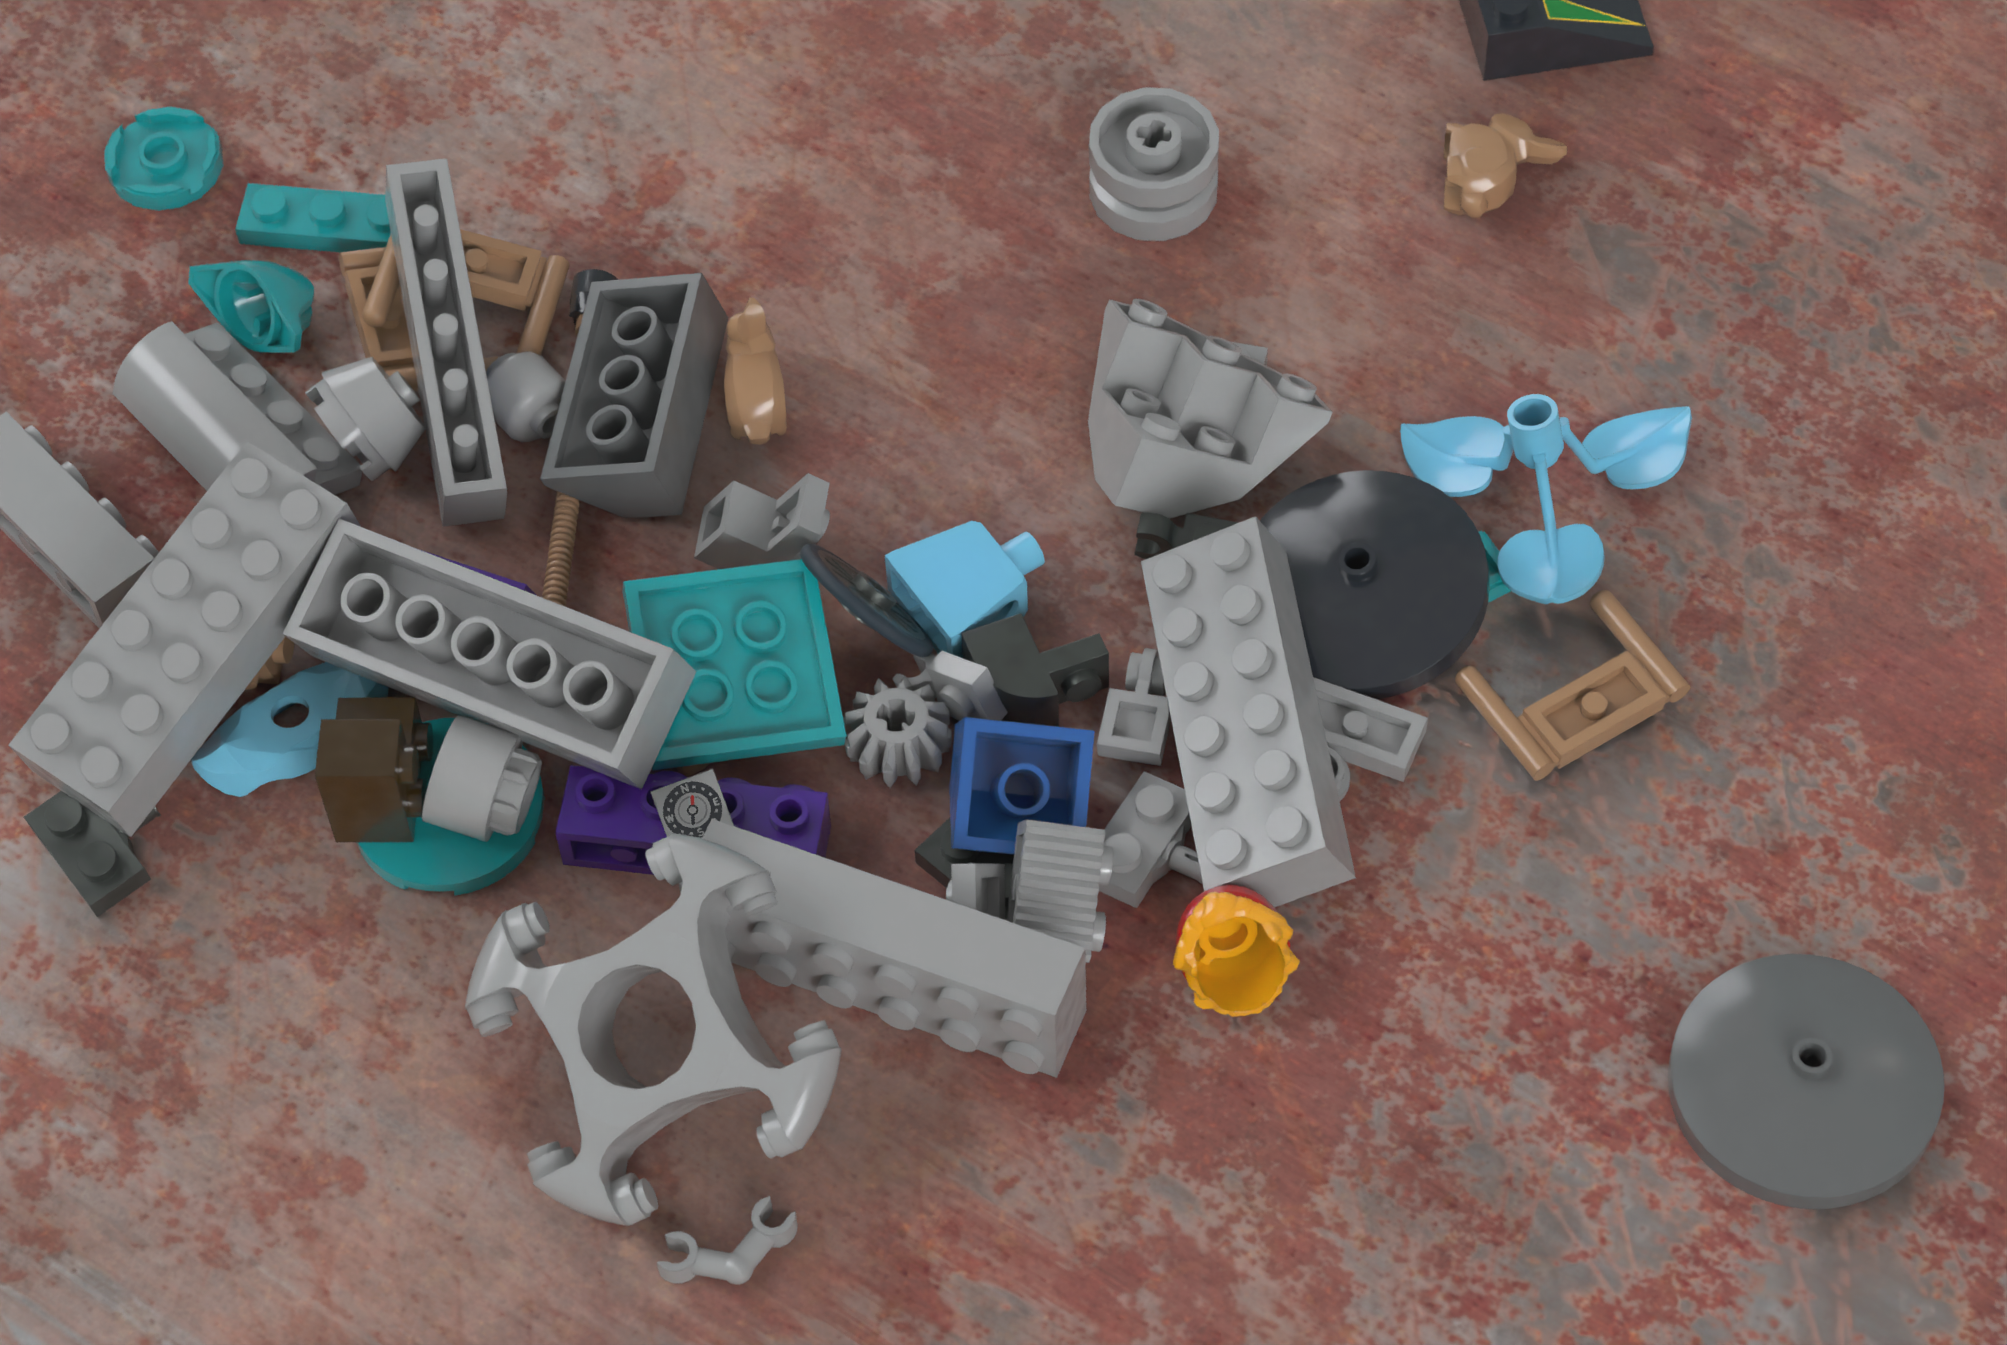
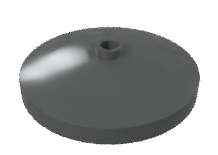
M1782 954L1758 958L1734 967L1714 979L1695 997L1685 1011L1676 1030L1669 1058L1668 1090L1676 1121L1684 1137L1702 1161L1721 1178L1745 1193L1764 1201L1800 1209H1829L1853 1205L1873 1198L1897 1184L1915 1167L1928 1148L1940 1118L1944 1099V1072L1937 1045L1928 1026L1907 999L1892 986L1872 973L1841 960L1811 954Z

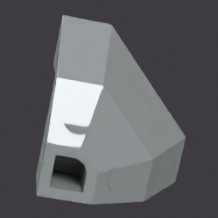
M1110 299L1108 301L1103 319L1088 425L1095 481L1115 506L1140 512L1156 513L1170 519L1239 500L1326 426L1333 412L1315 393L1317 387L1308 380L1292 374H1282L1242 354L1241 348L1236 344L1220 337L1207 336L1167 316V311L1155 303L1143 299H1133L1131 305Z

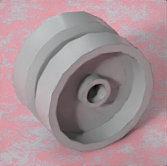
M1144 87L1120 94L1101 107L1090 125L1089 196L1097 216L1115 232L1136 240L1165 241L1187 235L1204 223L1217 203L1219 129L1211 112L1194 97L1171 88Z

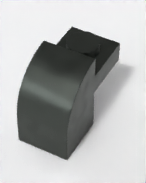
M1022 613L962 633L963 659L987 667L995 682L993 686L1008 712L1001 721L1059 727V704L1066 701L1080 702L1087 700L1099 690L1109 687V652L1100 633L1039 653Z

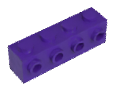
M570 765L555 832L563 865L654 875L646 859V850L652 848L653 843L667 836L651 791L687 779V777L673 771H660L655 774H649L643 788L639 789L590 768ZM723 778L718 781L735 827L824 858L826 857L831 830L828 793L815 792L813 789L803 785H787L783 788L751 785L747 781L738 778Z

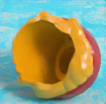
M1222 885L1201 893L1188 904L1178 924L1173 965L1175 969L1182 971L1189 987L1194 992L1195 1005L1203 1010L1213 1009L1219 1014H1229L1232 1017L1262 1012L1282 992V986L1287 981L1288 975L1297 970L1300 961L1290 950L1289 939L1293 935V929L1288 925L1286 919L1277 912L1265 897L1244 886Z

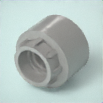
M458 715L445 736L434 764L425 795L422 819L424 822L485 842L491 838L493 831L507 836L509 834H517L531 806L541 772L542 761L538 754L522 749L523 741L520 736Z

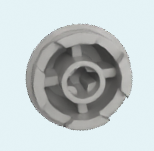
M373 357L321 372L323 379L308 389L305 394L317 405L314 409L343 449L346 448L352 456L356 455L363 464L360 468L371 481L377 479L390 468L396 472L426 429L412 407L420 401L414 390L398 370L391 376H388Z

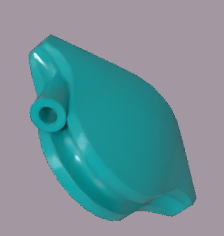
M256 260L190 266L188 284L237 342L256 352L294 353L301 348L302 332L309 327L312 320L311 305L314 300V286L302 273L274 262Z

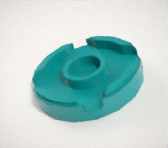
M171 106L148 109L135 115L136 122L129 124L125 129L123 125H120L112 133L104 150L105 170L109 182L118 196L135 207L156 211L180 208L200 199L216 184L224 166L221 142L213 126L211 128L210 125L204 122L201 115L192 110Z

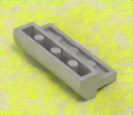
M172 321L165 323L147 334L132 348L117 372L113 395L206 491H208L247 440L334 495L360 485L362 476L361 465L218 322L186 334Z

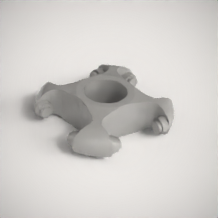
M671 833L668 837L653 843V847L646 850V859L649 867L659 881L666 879L672 886L683 881L681 896L670 909L607 951L549 967L542 962L537 948L545 945V934L550 931L549 922L542 907L537 902H533L529 905L523 903L508 911L505 910L491 929L478 955L469 982L465 1009L469 1013L474 1028L479 1029L482 1037H486L513 1025L511 1017L519 1011L514 998L523 994L528 997L564 1060L581 1132V1150L577 1157H575L572 1147L561 1148L558 1141L542 1145L527 1153L530 1161L527 1166L533 1179V1185L555 1201L578 1213L601 1221L625 1226L633 1225L649 1217L652 1211L658 1209V1200L649 1181L645 1178L639 1180L633 1173L626 1174L627 1162L638 1146L663 1127L698 1106L732 1095L760 1090L770 1098L773 1109L761 1114L762 1125L756 1129L759 1143L765 1154L769 1158L776 1156L782 1158L797 1150H802L818 1126L828 1105L837 1078L842 1052L833 1029H828L824 1020L807 1025L793 1033L796 1041L790 1044L788 1049L794 1063L785 1066L777 1059L760 1034L741 998L730 960L724 926L726 909L729 904H731L733 911L743 909L746 916L761 913L777 904L775 898L777 891L771 879V873L750 858L721 844L699 837ZM665 972L681 984L692 1001L696 1030L692 1050L679 1071L659 1085L646 1087L631 1077L618 1059L612 1029L616 1009L629 988L647 975Z

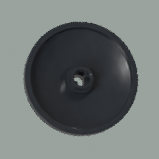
M1363 470L1334 474L1315 480L1291 492L1277 502L1260 520L1286 550L1314 678L1376 700L1393 697L1416 689L1438 677L1463 655L1477 635L1486 614L1490 593V579L1485 548L1477 528L1467 513L1451 497L1431 484L1411 476L1388 471Z

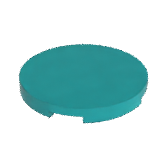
M439 718L422 722L431 723L433 729L432 760L421 762L420 778L426 779L427 787L442 743L455 718ZM539 776L528 814L517 834L514 833L507 836L493 831L491 838L485 842L424 822L422 817H416L414 842H356L367 864L379 876L403 890L410 887L424 891H454L455 895L480 890L512 872L526 858L535 845V836L543 817L545 800L541 777Z

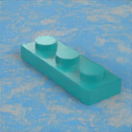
M248 183L235 228L239 244L328 252H348L386 247L391 234L385 194Z

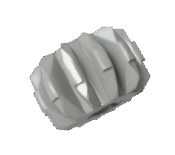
M906 676L902 678L897 688H888L878 678L874 686L875 695L856 692V697L853 700L854 710L845 712L843 720L847 736L845 740L846 754L850 758V762H859L860 772L864 775L865 780L882 772L884 782L889 788L895 783L897 776L904 775L917 786L921 779L920 768L938 772L942 764L941 753L949 752V748L952 745L951 729L948 728L950 724L949 710L945 706V702H935V693L929 684L912 691L911 682Z

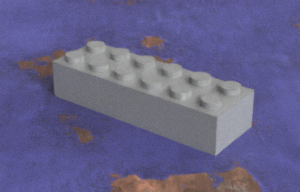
M247 440L8 746L32 772L132 837L285 638L283 632L338 519L340 518L361 527L349 505Z
M1255 516L1141 561L1204 892L1222 885L1244 886L1261 894L1275 908L1356 878L1286 550Z
M340 518L283 632V635L315 658L409 696L416 697L421 701L456 715L480 721L516 734L525 743L639 789L643 788L697 672L670 647Z
M714 819L710 821L702 839L728 847L771 873L770 876L777 891L775 894L777 904L755 915L746 916L743 909L733 911L731 904L727 907L724 926L731 963L756 971L762 979L771 984L781 987L793 984L816 992L821 999L833 1006L850 1008L853 1005L878 1014L884 1022L895 1028L911 1030L915 1027L940 1036L946 1044L957 1050L973 1052L977 1049L1000 1057L1008 1066L1019 1072L1035 1074L1039 1071L1057 1078L1086 1013V958L1084 947ZM683 881L679 883L680 894L682 891Z

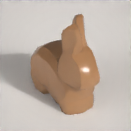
M1504 113L1495 114L1491 118L1489 126L1473 123L1467 125L1446 123L1444 159L1447 160V177H1445L1444 210L1457 215L1466 214L1472 218L1479 219L1483 213L1492 212L1499 208L1513 195L1518 164L1524 162L1536 164L1556 163L1567 154V146L1551 138H1540L1533 135L1532 129L1524 121Z
M749 298L743 312L733 315L727 324L726 351L728 355L725 367L724 392L732 437L740 440L741 436L748 438L750 443L760 445L767 443L770 440L771 434L777 433L781 436L786 433L787 416L784 382L779 360L775 352L776 343L771 329L766 322L761 304L755 298Z

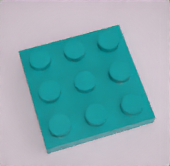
M802 559L623 582V597L629 632L674 649L697 671L656 757L652 771L844 745L846 731L819 584Z

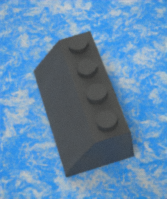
M702 273L591 282L540 478L546 487L623 518L682 515L729 318Z

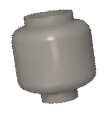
M531 351L507 353L496 359L486 370L495 422L509 437L520 442H531L539 438L551 437L566 380L542 356Z

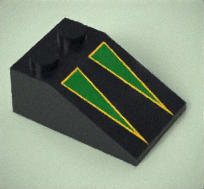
M1459 0L1483 81L1653 55L1654 46L1638 0Z

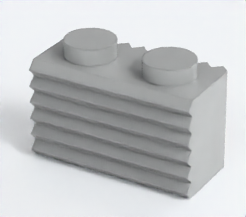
M1027 819L1019 822L1006 921L1084 947L1086 963H1089L1091 951L1100 952L1102 949L1106 928L1105 913L1096 911L1099 885L1108 886L1113 868V847L1103 845L1105 830Z

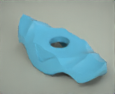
M328 662L302 670L237 710L198 749L191 759V764L194 770L208 784L225 794L239 797L248 795L259 786L268 782L292 779L306 774L316 768L321 719H336L338 698L388 697L389 687ZM295 703L303 704L309 709L307 718L298 726L284 728L273 722L274 716Z

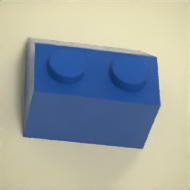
M965 717L956 723L949 786L951 849L1014 855L1017 826L1019 822L1026 819L1086 827L1095 731Z

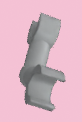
M768 1196L761 1199L752 1210L751 1221L753 1227L732 1253L698 1247L695 1239L690 1234L682 1231L667 1233L665 1238L668 1248L677 1252H685L688 1254V1257L680 1263L658 1261L659 1275L665 1281L671 1283H684L699 1275L726 1280L731 1284H744L750 1279L753 1270L771 1248L785 1246L794 1239L798 1226L796 1213L792 1212L785 1222L778 1227H767L764 1225V1222L773 1212L771 1198Z

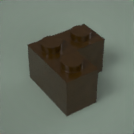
M416 697L338 698L336 719H321L315 779L336 843L414 842L416 817H422L427 791L426 779L420 778L421 762L431 761L433 755L432 724L422 723Z

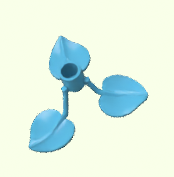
M1530 394L1515 400L1510 405L1507 412L1509 425L1505 427L1493 419L1476 416L1450 418L1429 424L1403 423L1400 430L1404 456L1411 472L1417 479L1431 484L1449 497H1463L1482 492L1489 486L1493 470L1503 471L1508 468L1513 450L1519 461L1528 468L1535 469L1545 531L1527 530L1510 538L1500 549L1498 571L1504 585L1513 593L1542 604H1549L1551 602L1560 604L1574 600L1590 590L1600 577L1605 560L1603 543L1599 535L1590 526L1572 524L1559 529L1556 528L1547 468L1558 460L1564 449V441L1590 473L1598 474L1606 471L1609 482L1616 487L1623 489H1645L1666 482L1681 468L1686 456L1692 415L1690 407L1685 406L1651 410L1616 418L1597 426L1581 443L1570 430L1568 418H1559L1558 407L1553 399L1541 394Z

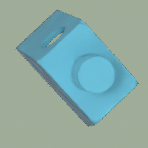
M969 521L885 555L887 588L890 594L923 628L938 654L944 651L963 658V632L1022 613L1023 617L1028 611L1027 581L1024 575L1045 563L1039 544L1029 532L1025 531L1000 546L983 524L976 521Z

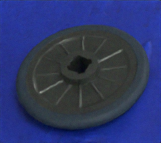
M806 544L802 547L800 556L808 570L857 620L915 656L927 657L932 653L933 643L927 633L877 581L867 574L858 571L849 563L821 546Z

